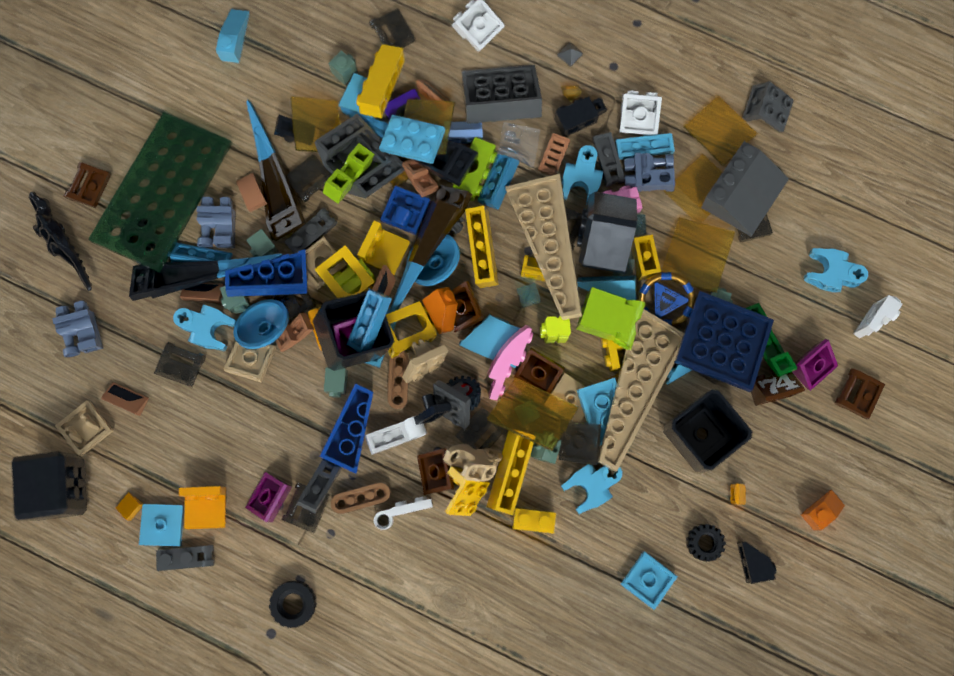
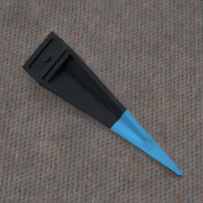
M341 108V111L350 118L358 114L383 139L389 123ZM442 139L433 164L418 160L414 161L441 179L460 186L477 159L478 152L463 144Z
M283 254L219 261L147 262L133 266L129 297L132 301L147 297L154 299L225 277L226 270L261 263V261L267 259H276Z

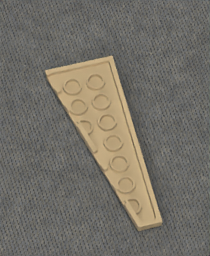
M560 174L505 186L562 320L581 317L582 310Z
M645 309L641 319L635 323L636 336L632 349L625 350L598 458L599 463L614 472L620 467L672 369L684 335L683 332Z

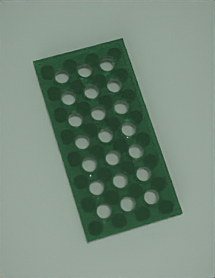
M163 112L88 240L93 244L160 273L232 145L231 140ZM169 134H177L176 138L172 140L167 139ZM193 140L192 146H184L186 141ZM205 147L211 148V150H210L209 153H207V154H202V153H201V150H202L203 148H205ZM161 149H168L165 155L158 154ZM178 156H185L182 162H175ZM195 163L202 164L198 170L192 169V166ZM153 164H158V165H159V167H158L157 170H155V171H150V170H149V168H150L151 165H153ZM168 172H176L173 178H166ZM188 178L193 180L191 185H183L184 180ZM143 180H149V184L146 187L140 186ZM159 188H167L164 194H157ZM176 195H184L180 202L174 201ZM133 196H140V200L137 203H131ZM151 203L157 204V208L152 211L148 210V206ZM167 211H174L173 217H165ZM124 212L131 213L128 219H121V215ZM142 219L148 220L146 226H138L139 221ZM158 227H165L164 233L160 235L156 234L155 231ZM115 228L121 229L119 235L112 236V231ZM138 236L136 243H129L130 237ZM150 243H155V244H156V247H155L154 250H152V251H147V250H146V247H147L148 244H150Z

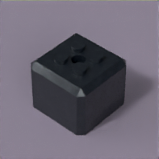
M594 192L589 195L587 208L582 210V221L577 236V247H579L578 261L583 267L625 273L637 226V199Z
M367 292L324 302L312 321L327 367L333 371L380 359L394 343V338L385 315L375 340L374 349L345 357L339 354L331 326L332 324L357 317Z
M712 389L701 395L666 423L663 429V433L692 469L700 473L715 469L752 438L750 427L721 392ZM699 428L706 431L707 436L705 439L698 438L697 430Z
M61 451L13 457V506L16 520L42 521L83 515L87 510L84 459L77 454Z

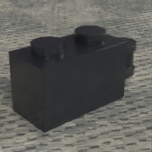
M589 96L584 99L578 98L571 105L559 107L555 111L554 120L562 136L567 137L596 124L599 116L608 109L602 98L591 101Z

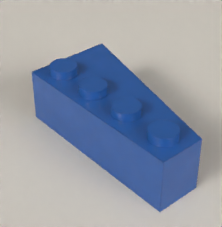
M305 249L298 251V253L282 255L276 259L263 260L261 263L226 270L225 290L227 297L307 294Z
M355 383L320 455L321 458L357 474L373 397L372 391Z

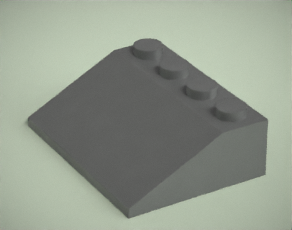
M535 65L462 71L467 124L542 117V96Z
M744 141L706 196L701 208L752 237L789 178L761 150Z

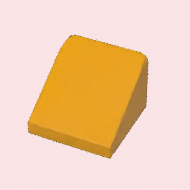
M738 483L730 485V503L732 505L746 504L745 485Z
M128 492L115 509L124 519L131 521L141 510L143 503Z

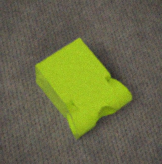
M592 287L586 295L582 316L579 317L576 330L612 340L620 347L631 350L636 336L635 323L641 319L645 302L626 300L625 298Z

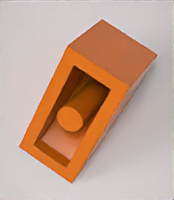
M450 287L436 289L422 301L438 334H443L454 330L458 303Z
M829 490L800 515L813 531H822L839 516L845 505L832 490Z

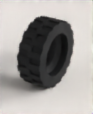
M289 581L279 585L273 591V595L269 600L271 617L273 616L276 623L278 622L282 627L296 628L311 619L315 613L317 603L316 595H314L313 589L308 587L309 585L301 581ZM289 594H297L303 600L301 611L294 615L288 614L283 608V601Z

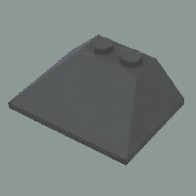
M358 114L315 141V146L322 163L331 175L336 169L340 170L343 167L348 155L358 143L375 154L370 167L360 179L353 183L352 188L348 192L351 195L366 199L405 171L402 165L403 162L396 155L380 151L381 138Z

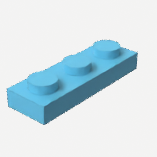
M672 133L616 139L615 141L619 160L635 157V153H650L652 156L673 154L675 151Z

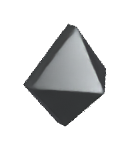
M570 42L557 54L570 67L583 55Z

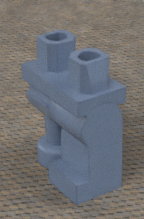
M635 153V157L624 159L625 171L635 170V175L625 176V186L637 187L638 192L653 190L674 192L675 172L673 154H667L665 158H653L650 153ZM661 166H665V167H666V169H657V170H655V167H661Z
M202 197L201 206H197V221L201 225V237L197 239V246L211 248L214 244L217 248H235L236 211L233 209L231 198L221 197L220 206H214L213 198ZM211 228H215L213 239L210 238Z
M75 302L74 313H70L68 306L56 307V317L52 318L53 324H55L56 332L63 337L66 346L63 349L64 357L80 355V351L89 353L103 349L95 314L89 310L87 302ZM75 335L78 336V346H74L73 336Z

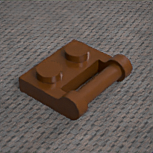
M79 162L77 166L78 171L64 197L96 209L111 174ZM87 172L88 174L85 178V181L79 191V194L77 195L76 192L83 180L85 173Z
M851 368L848 373L849 378L840 397L836 399L835 405L845 408L866 420L870 419L885 384L857 369ZM859 379L862 382L853 402L850 403L847 400L856 380Z

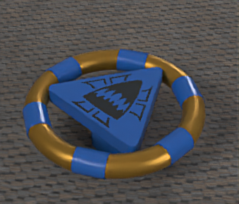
M661 272L651 276L643 283L638 295V301L645 302V296L651 285L655 283L656 317L661 318L687 302L688 305L681 316L673 320L663 321L674 327L690 317L696 296L692 285L686 278L672 272ZM675 280L679 282L687 292L688 298L657 281ZM645 304L644 309L650 312Z

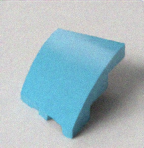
M489 314L480 325L472 330V333L459 342V345L494 360L505 342L521 328L511 325L507 320Z

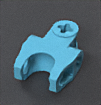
M586 145L580 149L576 164L566 162L562 179L564 200H567L569 191L576 186L586 190V205L589 195L598 192L603 171L594 169L597 151L593 146ZM585 155L589 156V160L585 159Z
M813 248L809 253V257L823 264L824 272L822 274L808 272L804 276V281L821 290L841 292L842 285L855 288L868 278V271L864 266L848 262L849 254L847 252L837 249Z
M207 305L202 306L200 313L181 308L173 316L174 323L177 326L191 333L188 342L206 349L226 351L227 346L215 339L214 332L221 325L234 327L235 319ZM183 318H189L188 321H182Z
M589 463L575 472L568 481L561 485L563 491L575 485H579L586 490L587 498L585 502L575 509L578 514L599 507L613 497L608 488L621 480L622 469L620 467L614 474L615 478L613 479V477H607L609 473L608 467L603 466L596 471L592 463Z

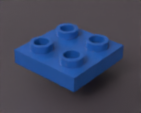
M395 186L380 220L383 223L416 235L430 204V199Z

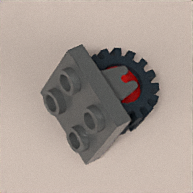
M456 376L454 380L450 379L449 383L446 384L438 379L433 384L436 405L450 403L452 411L443 417L465 430L470 425V410L473 411L474 406L477 408L480 403L481 387L479 382L476 383L475 379L471 381L469 376L467 379H464V376L458 379V376Z

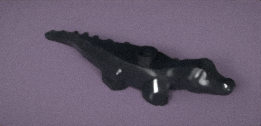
M30 192L29 199L37 213L35 214L37 225L33 226L35 233L39 237L44 238L49 253L54 257L59 255L76 270L86 289L91 291L92 283L85 271L86 268L82 264L83 260H80L75 247L70 243L69 237L66 236L64 226L53 218L49 200L38 197L35 192Z

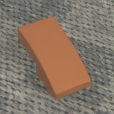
M413 159L403 162L402 165L408 178L421 197L438 191V185L428 174V169Z
M254 173L236 181L249 212L267 204Z
M300 313L291 324H287L282 335L276 340L281 352L291 348L314 330L307 314Z

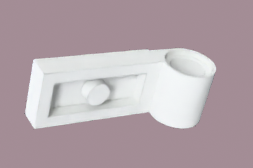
M415 416L401 423L372 432L364 437L371 455L426 435L425 425H416Z
M426 496L415 498V502L407 504V501L397 502L395 507L378 512L374 517V524L378 529H389L394 522L393 516L432 508V499H427ZM385 514L389 517V523L383 527L379 524V517Z

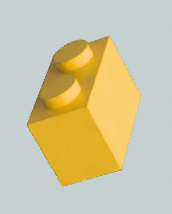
M653 234L635 237L631 251L637 278L640 281L660 273L661 269Z
M515 508L512 529L554 534L556 513Z

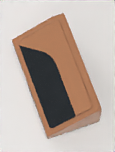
M416 81L417 91L440 111L445 113L453 104L428 81Z
M386 265L382 266L372 290L389 296L396 279Z
M202 283L181 291L180 298L184 301L221 303L223 296L220 288L224 284Z
M114 382L101 397L102 400L138 416H141L149 400L148 397Z

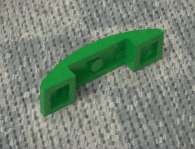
M759 303L745 308L766 316ZM771 330L763 358L774 373L780 377L797 370V366L788 351L784 352Z

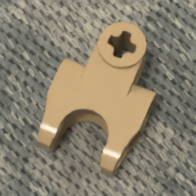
M459 444L447 449L443 460L450 466L463 468L461 475L466 480L480 482L488 481L496 474L497 465L502 460L503 455L491 448L474 449L468 444ZM457 452L456 457L451 459V456Z

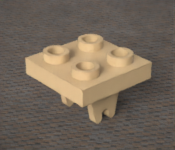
M422 339L418 342L420 346L413 342L411 346L414 354L411 351L407 354L410 362L403 374L404 381L406 383L411 381L417 382L428 373L434 374L439 371L448 353L446 346L442 345L431 350Z
M86 400L55 425L78 456L81 457L114 431L89 400Z

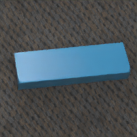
M498 152L477 200L479 203L499 210L506 194L505 186L510 185L519 164V159L514 154Z
M176 243L170 254L171 262L231 260L233 254Z
M368 289L346 345L358 352L372 349L391 303V297Z

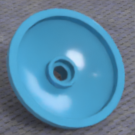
M447 234L420 272L415 283L423 286L436 285L453 273L459 262L460 249L457 242L450 235ZM411 249V251H410V253H409V255H408L406 265H407V263H408V260H409V257H410V255H411L412 249Z
M273 299L262 300L251 305L239 316L235 323L233 331L235 340L240 346L247 349H258L270 345L286 329L289 321L287 308L280 301Z

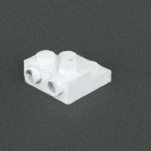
M471 0L465 6L467 10L464 13L460 11L453 18L455 22L451 26L479 52L505 25L483 0Z
M627 91V94H623L619 132L657 135L662 97H657V93L646 92V96L638 95V91Z
M888 295L874 303L853 334L858 338L866 335L869 336L872 332H877L883 324L886 325L889 321L896 320L901 313L899 311L902 306L901 301L897 297Z

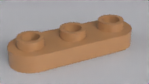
M404 351L392 359L391 357L389 358L388 403L396 410L403 409L408 402V383L404 381L403 374L409 364V358ZM402 358L403 363L397 364L396 360ZM398 377L402 378V382L400 384H397L395 382L396 378ZM396 397L402 398L400 403H395L394 400Z
M376 483L336 494L332 498L331 508L338 514H344L382 504L389 500L391 491L384 483ZM378 490H384L383 497L377 495ZM359 495L365 496V500L363 502L358 501ZM340 500L345 501V506L342 508L338 505Z

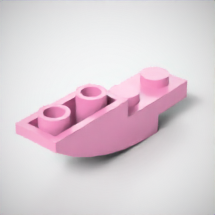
M525 325L515 332L501 347L491 363L487 373L488 377L493 379L488 392L490 399L497 401L498 397L503 395L505 390L503 383L505 378H509L512 371L510 364L519 366V363L524 361L526 356L524 349L527 343L530 344L533 337L530 326Z

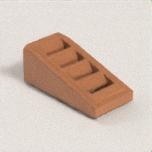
M553 133L538 171L550 176L557 175L568 149L570 139ZM551 149L559 151L561 154L552 152ZM548 156L557 159L558 162L549 159ZM545 163L555 166V169L545 166Z

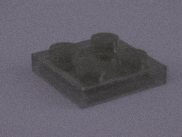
M561 420L559 440L562 442L559 449V460L598 465L601 424Z

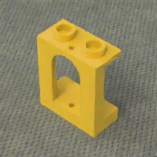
M346 245L314 269L337 298L367 292L368 289L372 290L375 281ZM343 259L361 280V288L354 294L345 292L329 273V270Z
M420 301L386 314L394 338V343L388 350L391 359L398 356L402 351L411 348L413 342L419 345L420 339L424 342L428 340L432 342L437 336V330L428 318L427 309L422 306ZM416 314L423 331L398 341L390 324Z

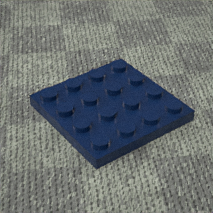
M699 291L674 363L751 392L757 378L774 319Z

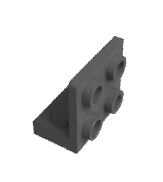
M770 81L754 85L742 118L747 122L762 119L778 132H784L794 100Z

